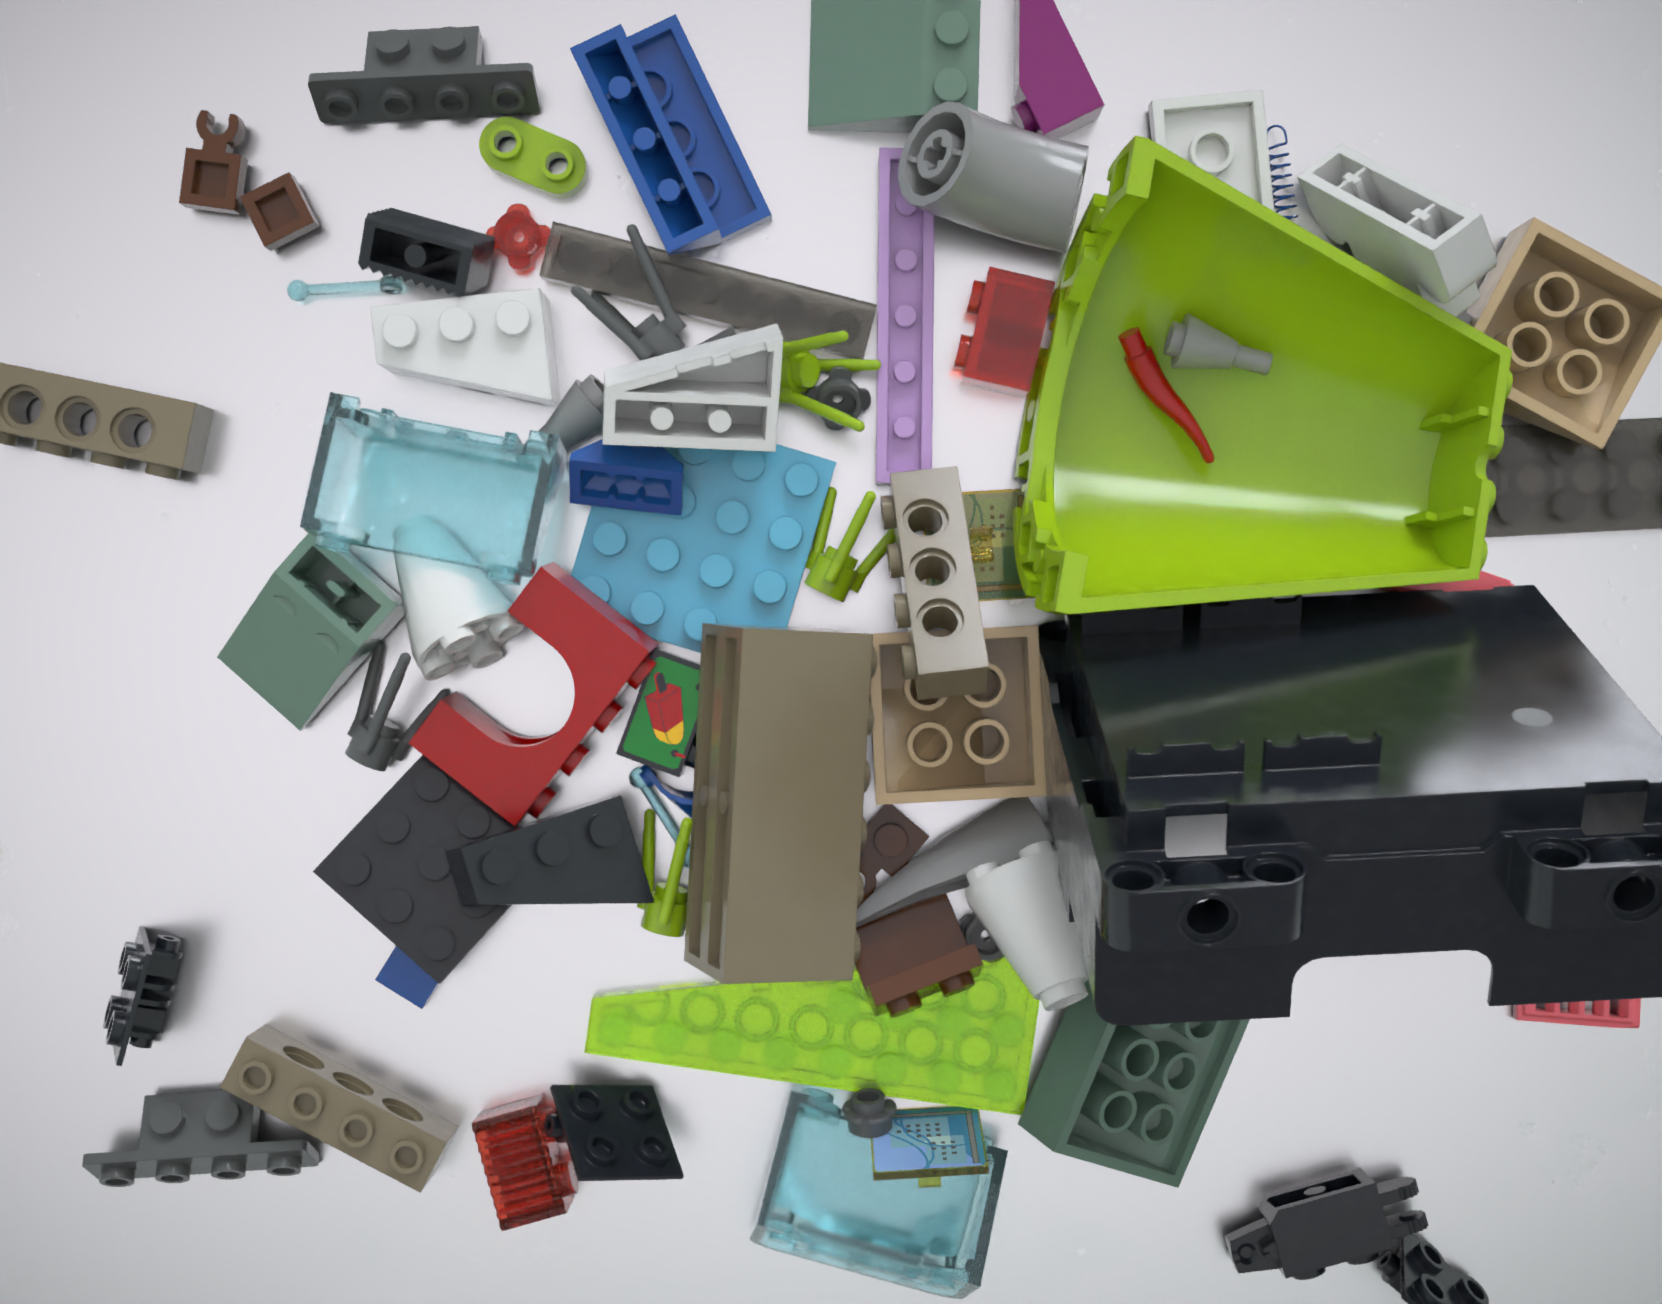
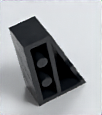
M621 795L599 799L445 851L461 905L655 903Z

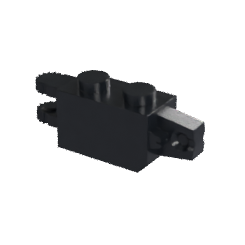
M1359 1168L1267 1194L1258 1208L1261 1216L1260 1220L1225 1235L1232 1263L1238 1274L1279 1269L1285 1278L1293 1277L1297 1280H1307L1322 1275L1326 1271V1267L1343 1262L1352 1265L1372 1262L1379 1257V1252L1394 1248L1392 1240L1423 1231V1229H1427V1226H1429L1425 1211L1408 1210L1385 1216L1383 1206L1418 1195L1419 1189L1416 1179L1406 1176L1375 1183Z

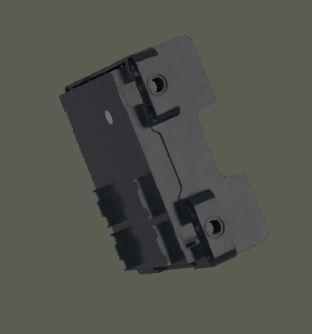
M1534 585L1493 587L1490 590L1453 592L1425 590L1312 597L1295 595L1294 598L1275 599L1267 597L1065 615V620L1049 621L1038 626L1047 787L1045 800L1058 850V877L1069 922H1075L1096 1012L1104 1021L1112 1025L1130 1026L1290 1017L1292 983L1295 974L1303 965L1312 960L1326 957L1457 950L1478 951L1490 960L1491 974L1487 999L1489 1006L1662 997V736ZM1227 814L1225 848L1227 855L1167 858L1165 853L1166 817Z

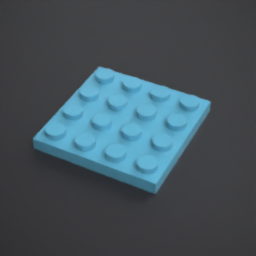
M776 444V452L664 447L684 465L683 510L681 516L591 506L571 575L652 639L701 653L702 623L788 627L836 462Z

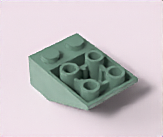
M311 529L273 572L217 658L301 731L405 615L402 597L330 533Z

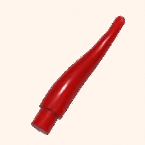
M1135 327L1121 333L1118 339L1126 354L1124 361L1138 388L1158 409L1183 429L1197 446L1203 460L1207 464L1213 463L1215 459L1203 431L1189 408L1165 377L1152 347L1146 345L1140 329Z

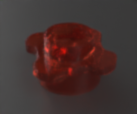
M519 203L511 205L507 209V213L498 219L496 225L490 227L486 232L487 235L494 236V250L499 249L506 255L510 267L516 271L528 269L531 266V258L540 248L549 247L553 240L550 228L535 222L530 216L528 207ZM518 232L524 234V239L521 242L514 240V236Z

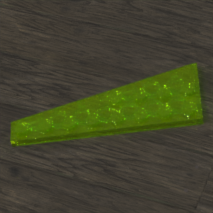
M1004 955L994 960H982L983 967L979 977L973 978L975 981L973 987L949 997H944L942 991L920 999L922 1002L920 1008L896 1018H891L889 1012L875 1017L856 967H854L853 980L745 984L707 982L698 983L696 986L594 994L592 997L584 1053L854 1092L865 1088H874L881 1090L885 1096L1021 1115L1025 1107L1040 1000L1033 998Z

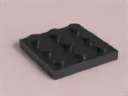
M422 755L313 872L437 983L441 984L512 906L461 905L445 851L520 825L513 826Z

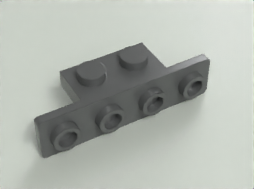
M479 26L369 31L364 71L311 73L308 79V87L319 120L323 123L537 113L540 110V98L532 64L481 65L483 42Z
M225 1090L146 1095L144 1097L138 1150L84 1154L82 1167L99 1179V1183L102 1185L126 1187L133 1185L135 1178L155 1177V1180L159 1182L183 1183L190 1180V1175L211 1173V1176L214 1178L233 1180L245 1177L246 1171L266 1170L267 1173L277 1176H291L299 1174L301 1167L318 1166L319 1153L304 1139L257 1142L260 1108Z

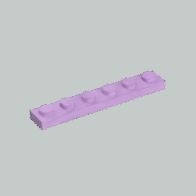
M879 147L877 360L881 362V368L877 370L876 484H890V473L932 469L935 215L909 204L901 195L898 169L903 148Z

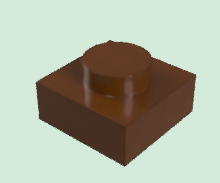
M290 172L240 196L264 247L270 251L320 227L295 176Z

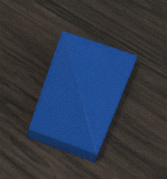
M603 439L570 454V503L681 516L683 510L684 465L664 447L604 445Z

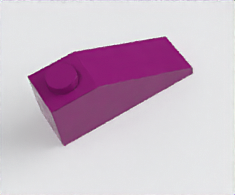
M1014 0V101L1016 104L1011 107L1012 115L1018 128L1059 139L1096 121L1105 104L1054 0Z

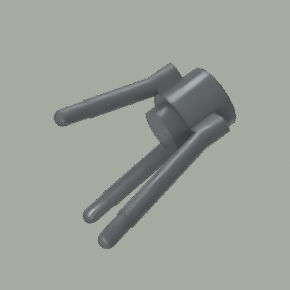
M630 224L626 229L664 319L660 322L653 313L637 327H634L599 292L595 291L590 296L580 286L575 285L571 288V293L585 308L620 338L641 361L681 350L685 343L677 334L686 327V324L675 312L637 226Z
M382 641L373 650L357 713L347 733L352 739L345 751V754L355 762L377 771H386L391 758L403 761L410 747L408 742L439 701L450 695L448 689H442L400 738L397 737L400 727L386 718L404 679L411 656L406 652L400 655L375 714H369L386 648L385 643Z

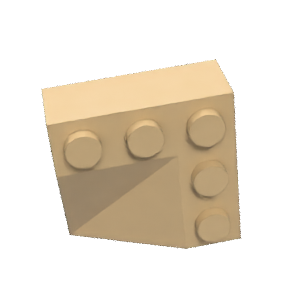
M1533 217L1508 234L1497 255L1496 267L1487 273L1479 288L1481 299L1467 310V313L1473 317L1469 325L1512 349L1510 371L1513 376L1511 391L1505 400L1503 413L1593 449L1602 450L1662 341V286Z
M1038 625L983 628L989 662L987 693L917 700L915 679L904 680L900 646L910 644L908 632L873 634V646L877 653V668L870 681L869 700L874 712V724L871 733L876 805L1047 796ZM948 630L927 632L935 637H946L952 634Z

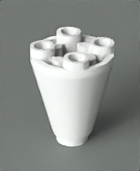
M419 518L400 527L393 535V540L396 544L393 553L412 655L425 680L439 679L449 674L456 667L471 663L473 668L478 669L500 659L503 655L500 646L509 638L520 633L524 628L523 623L507 612L512 603L442 527L436 526L432 518Z
M1040 841L1020 850L1018 853L1020 859L1000 867L997 862L985 863L970 870L966 874L969 886L965 890V897L975 916L1033 998L1041 999L1045 1011H1052L1067 1007L1084 999L1088 995L1084 984L1088 980V975L1075 922H1069L1058 877V851H1054L1050 841Z

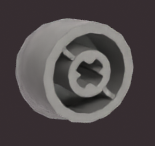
M946 101L931 108L916 123L908 136L899 159V187L901 195L909 204L941 218L1007 240L1067 253L1080 202L1089 146L1021 129L982 114L961 103Z

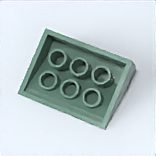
M811 0L808 130L911 133L916 123L931 108L946 101L958 102L978 111L981 0Z
M1088 979L1084 983L1088 995L1084 999L1067 1006L1018 1125L1053 1152L1179 1188L1250 1019L1130 1026L1112 1025L1104 1021L1096 1012Z

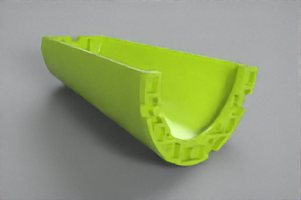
M1135 135L1122 149L1108 170L1107 181H1110L1108 196L1094 193L1080 221L1058 276L1046 315L1055 317L1050 322L1049 330L1053 331L1049 349L1038 348L1032 366L1022 415L1015 466V478L1027 480V483L1022 485L1021 493L1025 494L1023 507L1013 508L1015 560L1025 595L1036 597L1035 607L1039 610L1058 615L1478 580L1480 570L1483 568L1488 554V546L1485 541L1488 513L1491 511L1496 499V487L1493 481L1488 480L1486 476V466L1488 460H1493L1498 456L1504 443V430L1501 424L1505 400L1511 391L1513 376L1510 371L1512 349L1151 139ZM1189 313L1237 340L1239 345L1273 353L1268 374L1262 375L1236 367H1231L1230 369H1172V356L1164 355L1165 341L1172 322L1182 323L1185 315ZM1135 327L1140 329L1146 345L1152 347L1165 377L1189 408L1203 431L1215 459L1213 463L1207 464L1203 460L1197 446L1183 429L1158 409L1138 388L1124 361L1126 354L1118 339L1121 333Z

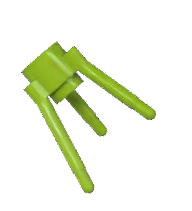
M844 330L791 342L783 341L779 403L794 404L857 432L863 431L865 428L863 421L800 393L817 383L820 371H830L837 366L846 367L850 371H877L881 368V362L879 360L817 359L815 355L809 352V350L847 341L849 335Z
M829 487L812 549L805 567L810 572L804 583L827 596L844 602L850 590L856 593L859 592L866 576L887 552V544L895 542L894 529H889L859 567L854 570L858 559L849 554L876 499V494L873 491H868L859 508H857L838 549L828 546L825 554H823L837 495V490L834 487Z
M647 809L644 813L642 864L655 903L637 904L638 908L644 910L640 925L645 930L659 935L682 937L686 927L688 890L679 886L690 841L693 821L690 818L682 820L666 883H657L654 891L655 811L653 809Z

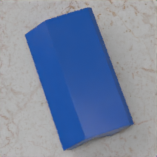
M676 14L628 37L622 25L619 24L570 48L668 255L726 242L772 219V214Z

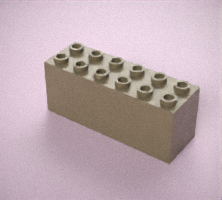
M702 623L692 805L693 826L690 841L684 961L722 984L853 980L854 963L859 959L861 950L856 923L857 906L861 904L864 896V883L859 873L861 849L864 848L867 840V825L863 817L864 793L869 787L871 778L870 766L866 760L867 736L871 733L874 724V712L872 705L869 703L870 681L877 668V653L873 646V634L818 628Z

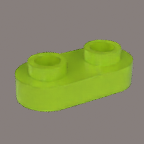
M514 117L497 118L487 124L479 139L481 156L488 167L500 176L558 199L576 195L586 184L588 179L587 161L580 148L565 138ZM503 137H514L516 145L512 151L507 153L498 151V143ZM559 157L566 159L568 165L564 172L560 174L549 172V164L553 159Z

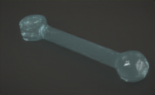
M384 276L380 280L306 284L304 281L296 279L288 284L287 293L292 300L298 302L305 300L309 295L376 291L386 294H399L403 291V280L401 277L394 279L392 276Z
M640 767L634 768L629 774L630 784L635 788L641 789L676 844L680 829L652 787L648 788L640 777L639 773L642 772ZM690 844L688 845L683 865L686 868H689Z

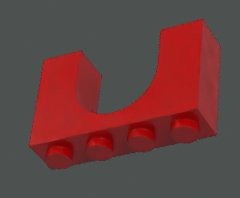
M555 562L543 565L538 569L507 612L551 645L567 663L573 677L575 696L571 714L560 731L546 736L528 737L518 735L499 725L464 696L455 691L439 701L408 742V744L513 826H516L528 814L537 819L557 795V792L550 788L558 775L562 771L569 777L573 774L590 752L583 745L588 736L595 728L602 734L607 730L623 709V706L616 702V700L625 688L630 685L637 690L657 664L649 657L659 644Z

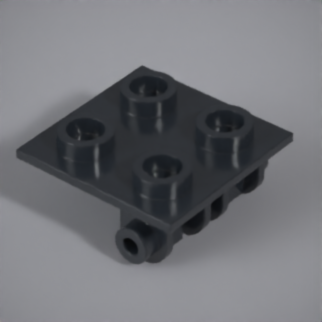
M139 927L135 943L126 941L118 966V975H122L121 996H110L103 1023V1028L108 1029L106 1045L113 1046L117 1066H122L128 1042L130 1045L138 1048H151L153 1040L159 1039L161 1036L166 1008L159 1007H168L170 999L158 993L142 990L143 988L157 991L173 990L174 982L165 978H176L180 959L183 955V951L179 949L181 941L179 938L169 935H158L156 943L148 941L145 927Z
M551 1085L550 1090L556 1111L554 1114L546 1116L544 1131L547 1137H554L557 1143H567L578 1181L682 1179L684 1177L653 1085Z
M1413 1235L1399 1238L1400 1251L1396 1255L1391 1251H1387L1378 1260L1377 1269L1382 1272V1280L1399 1292L1401 1298L1408 1304H1489V1298L1485 1290L1475 1279L1468 1275L1462 1276L1444 1261L1440 1252L1432 1244L1424 1240L1419 1241Z

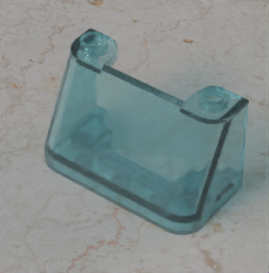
M330 392L300 527L303 530L317 536L315 543L317 547L335 552L350 553L351 546L356 545L487 570L486 578L509 585H520L522 577L534 576L568 458L559 435L530 430L526 444H522L516 433L505 432V437L402 418L398 417L394 410L382 408L380 413L372 409L360 408L361 399L359 397Z
M803 1088L801 1093L791 1091L759 1201L750 1240L768 1249L942 1297L963 1299L981 1286L1008 1150L993 1147L994 1140L981 1135L986 1162L984 1165L878 1172L875 1170L873 1138H861L849 1132L848 1122L844 1119V1116H841L842 1109L833 1104V1095L815 1088Z

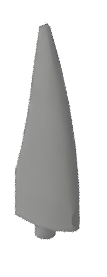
M1028 797L1010 798L944 836L907 863L875 890L857 908L856 928L920 901L968 887L969 882L966 874L979 865L997 862L1000 867L1020 859L1018 854L1020 850L1040 841H1050L1053 847L1055 837L1051 821L1043 822Z

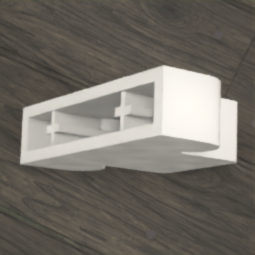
M1343 143L1297 176L1318 225L1334 242L1341 245L1347 242L1355 259L1455 317L1481 299L1476 281L1495 268L1497 264L1496 253L1481 213Z

